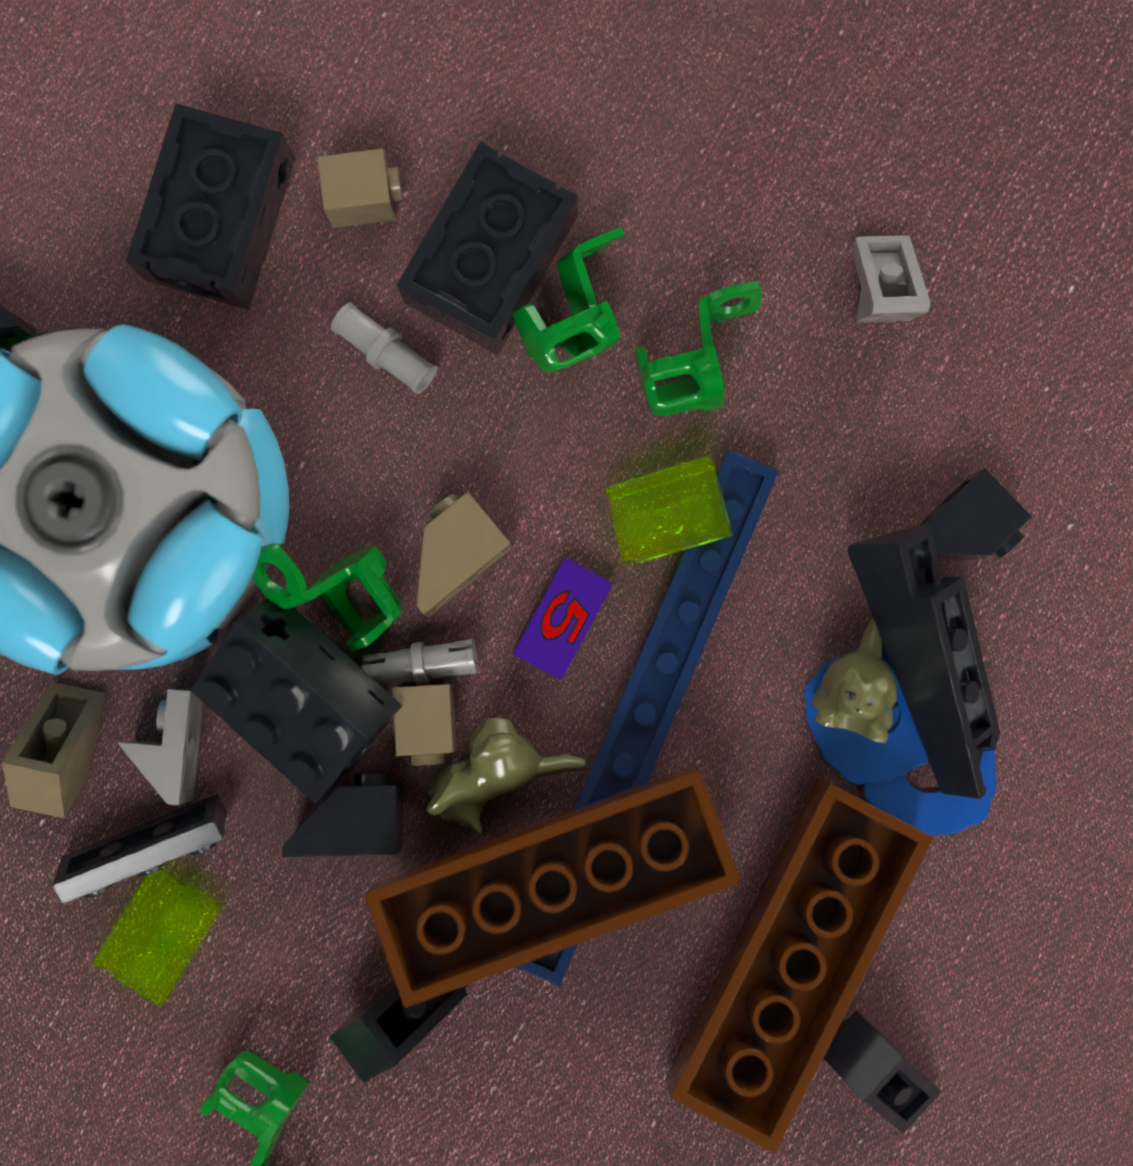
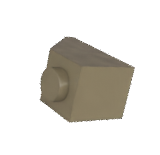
M469 492L459 499L455 494H451L443 499L429 513L433 521L424 527L416 606L427 617L433 615L513 549L509 540Z
M55 682L49 684L2 762L10 807L66 818L88 777L105 704V693Z

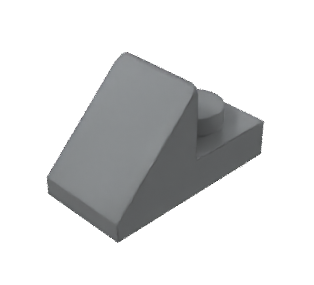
M910 236L855 237L853 259L861 285L856 321L858 323L909 321L929 312L931 302Z
M168 689L167 699L161 700L157 711L156 725L158 732L163 733L162 742L140 740L118 742L121 749L153 788L170 805H181L194 800L203 702L190 689Z

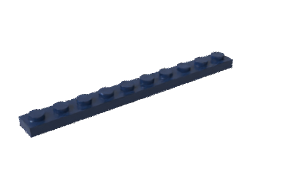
M729 449L726 452L573 810L647 783L779 473L778 470ZM578 944L519 965L516 968L560 987Z

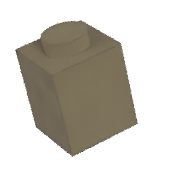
M383 148L317 157L323 208L333 228L396 220L394 201L403 200L399 167H389Z
M454 684L393 688V697L403 705L394 716L396 756L411 755L412 766L445 763L444 753H453L457 750Z

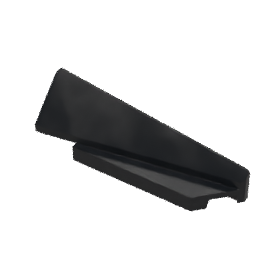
M921 524L855 542L848 547L847 552L941 792L947 795L981 799L985 796L987 788L984 786L980 770L982 753L984 751L996 750L1000 729L964 577H943L940 579L932 524Z

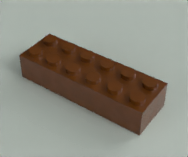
M691 766L374 883L364 895L404 1008L742 882L701 772L697 767Z
M817 779L666 1076L670 1098L776 1154L934 837L829 782Z

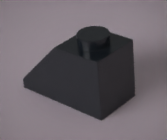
M984 468L968 476L919 525L932 524L937 559L978 560L993 554L1001 558L1011 551L1024 537L1019 529L1032 516Z
M388 772L354 773V783H346L339 786L282 845V857L397 855L403 849L402 782H388Z
M394 980L367 1001L334 1031L329 1038L364 1083L396 1066L468 994L463 987L404 1008Z
M857 1010L848 1019L842 1020L823 1058L862 1101L902 1133L942 1093Z

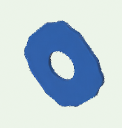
M884 644L882 660L889 665L897 682V703L900 708L899 722L895 729L888 734L885 743L872 741L859 733L847 729L823 726L815 721L819 710L812 706L814 693L822 682L829 665L847 653L826 662L815 677L808 681L804 688V699L806 702L805 720L826 763L840 772L842 777L853 784H864L867 782L886 783L929 761Z
M899 705L893 707V724L888 730V734L895 729L899 722ZM994 750L982 753L980 770L984 786L987 788L985 796L981 799L947 795L942 793L941 790L932 793L921 792L909 783L905 774L886 783H864V796L869 804L928 835L957 834L971 825L979 824L989 813L990 803L997 789Z

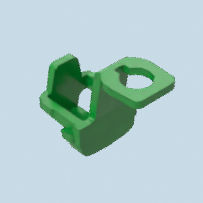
M622 227L578 245L558 260L557 270L573 315L572 317L547 328L532 304H527L513 313L514 321L523 341L522 346L527 356L533 358L538 367L545 373H555L596 356L618 343L620 332L616 325L617 321L608 301L599 305L596 303L583 258L607 248L623 237L625 233ZM561 347L571 358L559 363L555 348Z
M753 281L725 287L710 293L700 300L698 307L700 350L672 357L667 356L649 363L645 347L635 348L640 382L647 406L653 415L668 416L694 409L707 412L723 408L724 384L715 347L712 344L710 321H724L758 311L762 295L760 282ZM740 297L746 298L739 304L721 307L728 300ZM683 374H689L693 377L655 387V381Z
M272 543L262 548L256 569L252 575V579L265 597L283 609L294 608L321 595L337 616L338 622L345 631L352 635L346 643L351 652L370 645L401 614V603L383 575L386 568V559L376 545L367 547L338 561L311 583L312 585L307 587L303 575L279 544ZM265 562L274 564L283 572L287 582V591L268 577L264 567ZM358 579L363 583L381 609L376 616L366 622L362 620L346 597V589L350 581Z
M242 1051L224 1069L200 1108L199 1113L207 1118L216 1109L226 1118H231L260 1141L250 1166H274L267 1165L285 1121L311 1081L297 1071H290L287 1074L254 1053ZM238 1076L268 1097V1099L259 1106H252L228 1089Z

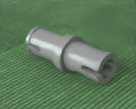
M351 302L345 304L334 317L331 331L339 334L366 355V362L373 368H384L411 388V391L417 395L422 393L434 379L438 367L428 362L403 343L402 335L394 328H383L357 309V306Z
M473 638L426 646L424 642L411 643L410 649L366 654L362 657V661L365 664L362 665V669L382 687L416 682L417 686L430 685L432 679L478 673V665L476 664L478 663V657Z

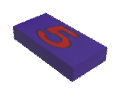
M564 558L513 655L562 681L613 583Z

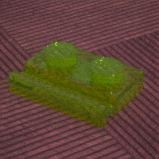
M710 455L605 487L612 507L610 511L621 561L625 565H635L733 536L721 486L715 471V461Z
M163 866L144 878L92 962V965L108 970L114 974L113 978L160 1007L168 1001L225 908L224 904L184 879L176 878L166 872Z

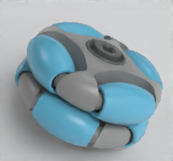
M117 325L109 331L103 329L56 331L16 344L12 347L11 353L0 348V654L19 664L58 675L69 667L71 670L103 671L142 670L166 666L184 660L213 645L218 639L219 628L225 627L234 619L257 591L258 586L252 579V575L256 569L262 548L272 543L279 545L285 543L290 512L289 486L285 462L278 441L261 409H247L246 400L230 383L179 345L157 334L128 325ZM265 562L266 573L271 563Z

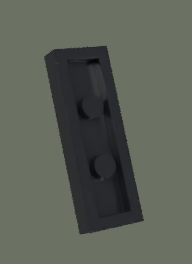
M218 794L63 855L52 886L64 904L81 896L91 898L100 895L114 883L137 875L142 877L150 875L159 870L166 862L188 853L190 855L202 854L214 847L218 841L223 840L227 811Z

